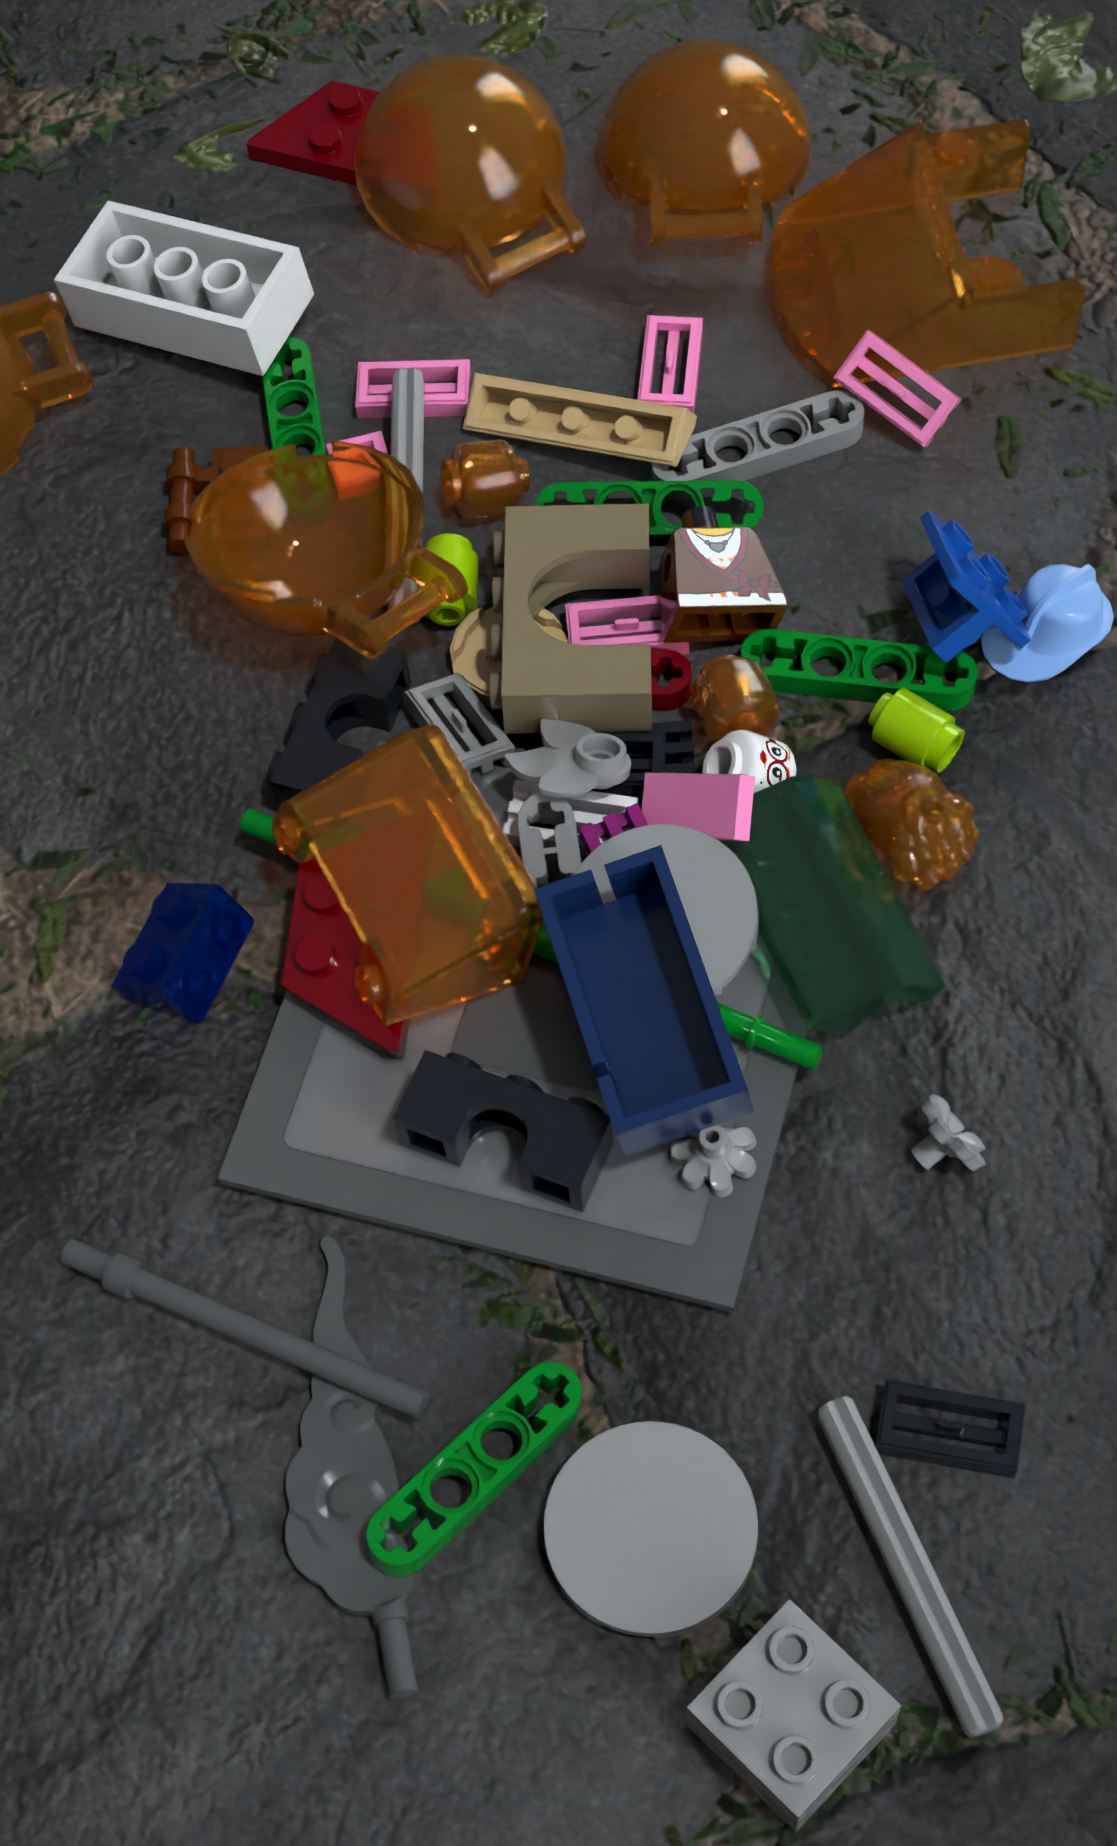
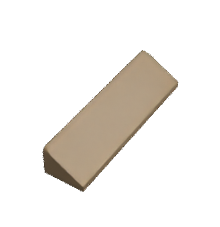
M475 373L462 429L677 467L695 428L697 415L684 407Z

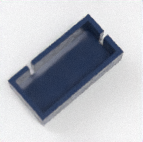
M661 845L604 865L616 900L606 904L603 903L591 869L534 889L592 1066L598 1077L597 1081L615 1135L625 1156L754 1112L746 1082Z

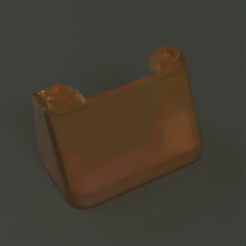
M430 724L405 731L281 803L278 815L272 822L275 842L283 854H290L297 863H303L315 858L364 944L361 965L355 970V983L358 993L365 1004H372L384 1026L523 981L543 923V915L534 891L537 887L447 737L438 726Z

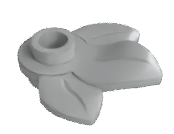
M544 718L540 722V734L544 746L523 752L507 753L504 759L510 771L519 779L530 783H539L538 791L540 794L558 798L580 796L592 789L610 788L624 782L629 777L631 770V759L626 753V745L619 738L606 733H595L591 728L581 724Z

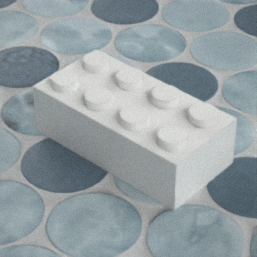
M109 200L54 279L71 320L76 327L264 376L314 296L299 247Z

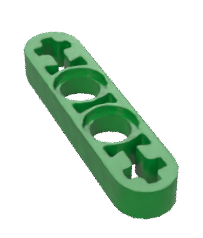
M288 337L262 377L278 493L287 518L296 525L311 527L323 523L331 516L335 507V497L315 367L307 344L301 339ZM292 361L295 380L285 381L282 372L284 363ZM292 401L308 403L306 410L299 415L288 417L280 414L281 409ZM300 444H308L315 448L312 455L301 461H293L286 458L289 450ZM309 480L313 491L311 501L302 502L303 495L300 482Z
M739 480L558 482L544 488L536 498L535 506H546V504L555 503L556 493L565 492L568 502L587 504L584 492L597 491L594 505L604 504L607 497L614 492H627L633 496L636 504L649 503V535H671L673 531L683 528L682 525L678 526L667 522L661 511L662 501L668 494L674 491H683L691 495L696 507L704 506L701 494L703 489H713L715 491L712 502L730 501L731 491H743L744 501L754 502V513L745 514L743 524L739 525L731 524L730 514L716 513L719 527H748L753 529L760 521L764 509L762 496L757 488L748 482Z
M762 629L751 633L744 640L741 647V674L749 685L763 691L877 703L886 692L894 695L901 688H906L944 711H952L965 707L973 699L976 690L977 665L972 657L963 651L946 663L932 651L930 646L776 629ZM765 653L775 655L772 666L765 667L760 665V661ZM794 655L801 656L800 671H793ZM830 656L841 661L845 668L840 674L826 677L816 673L812 669L811 664L816 659ZM882 663H892L902 668L905 676L895 683H884L877 680L871 671ZM917 668L924 669L922 685L915 684ZM944 673L956 675L955 686L948 687L943 685L942 678Z
M556 1362L540 1363L528 1370L388 1500L371 1518L366 1533L369 1558L374 1566L384 1574L394 1577L409 1576L423 1568L564 1434L578 1418L581 1408L582 1386L575 1372L566 1365ZM542 1387L545 1391L551 1393L560 1387L564 1390L563 1407L559 1408L553 1403L545 1405L535 1415L534 1429L539 1433H534L525 1418L538 1405V1389ZM518 1408L521 1414L513 1409ZM499 1428L511 1430L521 1440L520 1450L510 1459L497 1460L491 1458L481 1447V1441L488 1432ZM448 1475L461 1477L471 1488L470 1497L459 1507L447 1508L440 1506L430 1494L431 1487L438 1479ZM418 1502L427 1518L412 1532L413 1550L407 1553L398 1546L387 1552L385 1550L387 1547L385 1531L392 1528L399 1534L405 1532L417 1521L416 1507L412 1504ZM428 1520L439 1527L433 1530Z

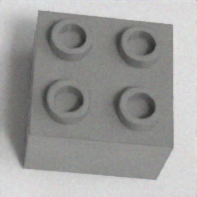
M789 1599L687 1706V1726L796 1833L897 1722L901 1705Z

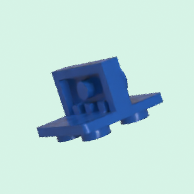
M931 510L924 513L920 520L935 553L902 579V582L932 651L947 663L964 648L974 644L993 625L997 626L1016 645L1023 648L1031 641L1022 622V619L1028 613L1016 595L1005 587L1011 581L1008 572L991 553L988 552L983 557L973 550L975 548L973 540L954 519L945 524Z

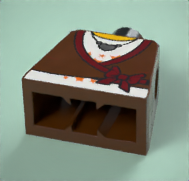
M708 506L695 507L685 512L681 518L683 528L672 532L659 565L663 643L744 641L751 633L756 631L777 629L788 607V602L756 532L748 527H719L715 510Z

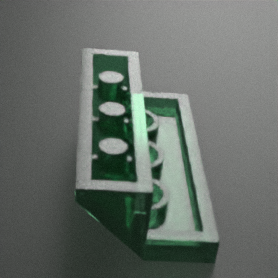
M792 776L753 794L749 841H719L738 857L750 876L757 898L758 930L808 1031L854 1030L885 1001H930L945 988L946 985L838 780Z

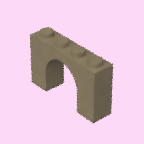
M649 503L506 506L505 531H494L495 567H504V577H493L492 584L493 612L503 613V624H492L491 626L492 660L502 661V672L490 673L491 709H502L504 733H540V722L543 718L581 724L595 732L652 731L651 644H571L550 636L535 622L539 612L550 602L574 591L650 588Z

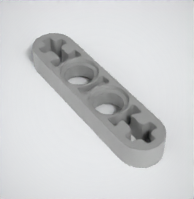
M829 391L691 435L677 465L681 473L687 472V474L677 476L674 470H668L673 466L651 463L652 481H746L848 448L855 444L862 436L865 412L863 403L856 395L848 391ZM837 415V417H838V419H839L840 421H847V422H846V423H843V424H839L838 420H836L835 418H829V419H828V417ZM810 423L812 424V432L817 430L816 434L811 433ZM778 429H791L797 432L800 438L792 444L781 445L772 441L769 436ZM725 446H737L743 449L747 455L737 462H726L716 456V452ZM699 457H705L706 469L703 468V459L698 460ZM703 489L701 490V494H705L714 490ZM674 491L665 497V499L673 501L692 498L691 495L683 491Z

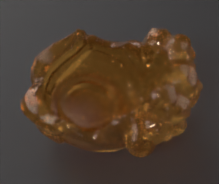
M879 760L871 765L867 772L853 775L844 791L841 812L849 832L855 837L867 838L883 854L894 860L893 873L903 882H915L919 889L930 890L943 879L950 881L960 871L961 866L970 860L975 851L974 845L979 836V829L974 825L972 819L974 815L972 804L957 793H949L941 778L928 767L904 760Z

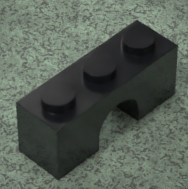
M337 633L329 653H322L316 662L312 679L313 688L306 703L299 702L293 712L290 724L291 736L284 751H278L274 754L268 769L267 784L272 788L279 813L341 830L349 822L367 771L362 750L340 744L337 740L347 731L358 727H372L391 732L404 703L405 691L410 689L412 683L405 650Z
M425 1050L392 1118L400 1146L457 1167L461 1166L469 1147L480 1136L493 1131L513 1133L526 1143L517 1163L521 1190L580 1212H584L613 1146V1131L610 1117L597 1104L580 1097H570L568 1100H564L543 1092L542 1088L535 1082L519 1075H508L506 1078L483 1071L475 1061L457 1053H448L444 1057Z

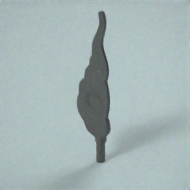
M325 1236L321 1239L320 1246L328 1262V1274L314 1323L313 1343L370 1368L366 1359L350 1337L345 1324L346 1260L336 1240L332 1236ZM313 1374L311 1381L312 1399L304 1410L300 1422L302 1447L294 1455L286 1471L285 1484L289 1502V1512L285 1522L287 1551L298 1571L312 1584L324 1589L330 1599L343 1612L353 1616L373 1618L374 1627L379 1632L389 1698L403 1699L411 1697L418 1693L406 1623L410 1619L407 1599L414 1589L415 1573L404 1577L384 1574L370 1560L367 1547L366 1533L369 1521L400 1490L393 1456L377 1424L380 1405L377 1401ZM392 1528L385 1531L387 1540L385 1550L387 1552L398 1546L407 1553L409 1552L404 1538L399 1533L395 1532Z

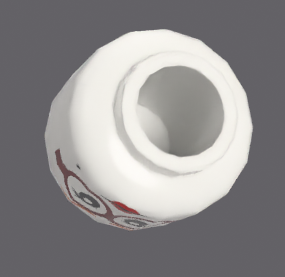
M736 730L728 733L711 746L703 762V774H742L755 777L752 817L755 818L769 817L779 811L792 796L796 788L797 769L794 755L789 747L780 741L748 730Z

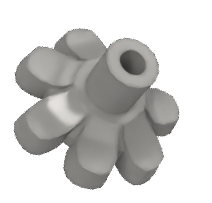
M929 1095L921 1105L923 1112L928 1117L929 1135L911 1149L917 1161L927 1170L946 1155L960 1159L972 1171L986 1165L984 1158L980 1154L986 1148L980 1138L972 1132H962L964 1125L950 1111L948 1103L938 1095Z
M730 1120L686 1135L688 1139L674 1142L669 1153L670 1161L675 1165L687 1164L680 1178L682 1184L689 1189L695 1190L707 1179L714 1196L725 1197L732 1193L733 1182L731 1175L734 1173L741 1178H750L757 1168L753 1157L746 1153V1151L754 1149L757 1144L753 1132L748 1127L732 1129L734 1120Z

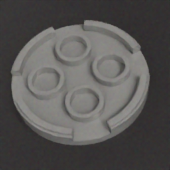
M655 824L633 828L608 839L598 846L581 863L574 875L591 869L604 904L616 900L604 865L659 845L662 846L714 995L716 997L721 994L722 988L737 975L750 953H753L759 927L758 905L754 886L748 872L738 857L714 837L693 828L672 824Z
M655 1421L634 1422L609 1429L595 1436L581 1446L564 1464L551 1487L544 1514V1540L549 1564L560 1589L584 1616L599 1626L603 1625L624 1634L666 1639L687 1634L708 1624L724 1612L739 1595L746 1584V1579L756 1554L758 1541L757 1509L752 1491L741 1469L727 1452L714 1441L699 1432L677 1424Z

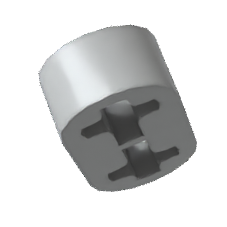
M538 793L529 797L522 804L518 812V831L526 887L532 903L541 911L534 889L538 888V884L548 881L546 861L558 860L563 879L573 876L582 861L576 820L571 805L565 798ZM551 809L554 818H565V823L556 825L554 829L556 847L544 848L540 829L529 828L530 823L539 821L540 810Z

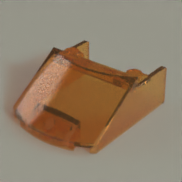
M920 119L785 206L779 218L772 245L771 282L775 308L786 336L802 360L809 358L823 372V381L830 387L842 386L833 377L867 330L874 332L925 372L1067 349L1075 346L1086 291L1083 279L1074 278L1026 286L1021 270L1009 259L999 256H987L965 260L947 202L1018 191L1022 188L1030 137V126L1027 119L925 135ZM871 348L865 354L866 357L891 376H906ZM858 366L851 374L862 383L876 381Z

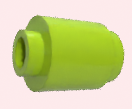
M439 534L428 540L426 548L420 554L418 608L425 617L439 625H457L469 613L477 610L478 556L467 538L457 534Z
M901 688L894 695L886 692L874 706L868 723L874 727L872 741L920 770H926L929 767L938 773L942 772L952 761L965 736V730L955 725L954 716L906 688Z

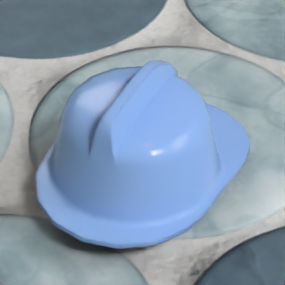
M1057 564L1039 569L1028 579L1022 590L1016 594V597L1028 613L1022 619V622L1031 641L1023 648H1020L997 626L993 625L982 634L981 645L983 656L992 669L1009 680L1031 683L1048 680L1063 672L1091 648L1099 644L1111 630L1114 618L1110 601L1101 592L1100 586L1096 582L1095 569L1090 564L1082 568L1067 564Z

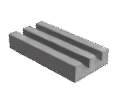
M459 673L405 691L406 709L460 782L470 779L471 769L475 767L483 774L493 770V761L499 759L503 766H505V754L515 753L513 743ZM449 692L487 745H480L466 726L464 717L457 709L451 706L443 695L444 693Z

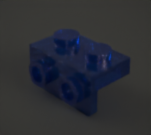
M167 883L163 891L154 900L151 913L135 943L125 953L123 965L114 979L111 988L126 1001L169 1004L187 1021L201 1023L253 927L254 919L219 884Z

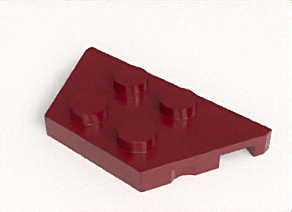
M330 81L252 136L246 144L249 160L434 205H439L441 201L430 106L426 102Z
M426 813L418 814L299 863L281 984L289 994L309 1006L316 1007L326 1013L337 1023L374 1042L395 1058H405L436 822L431 814Z

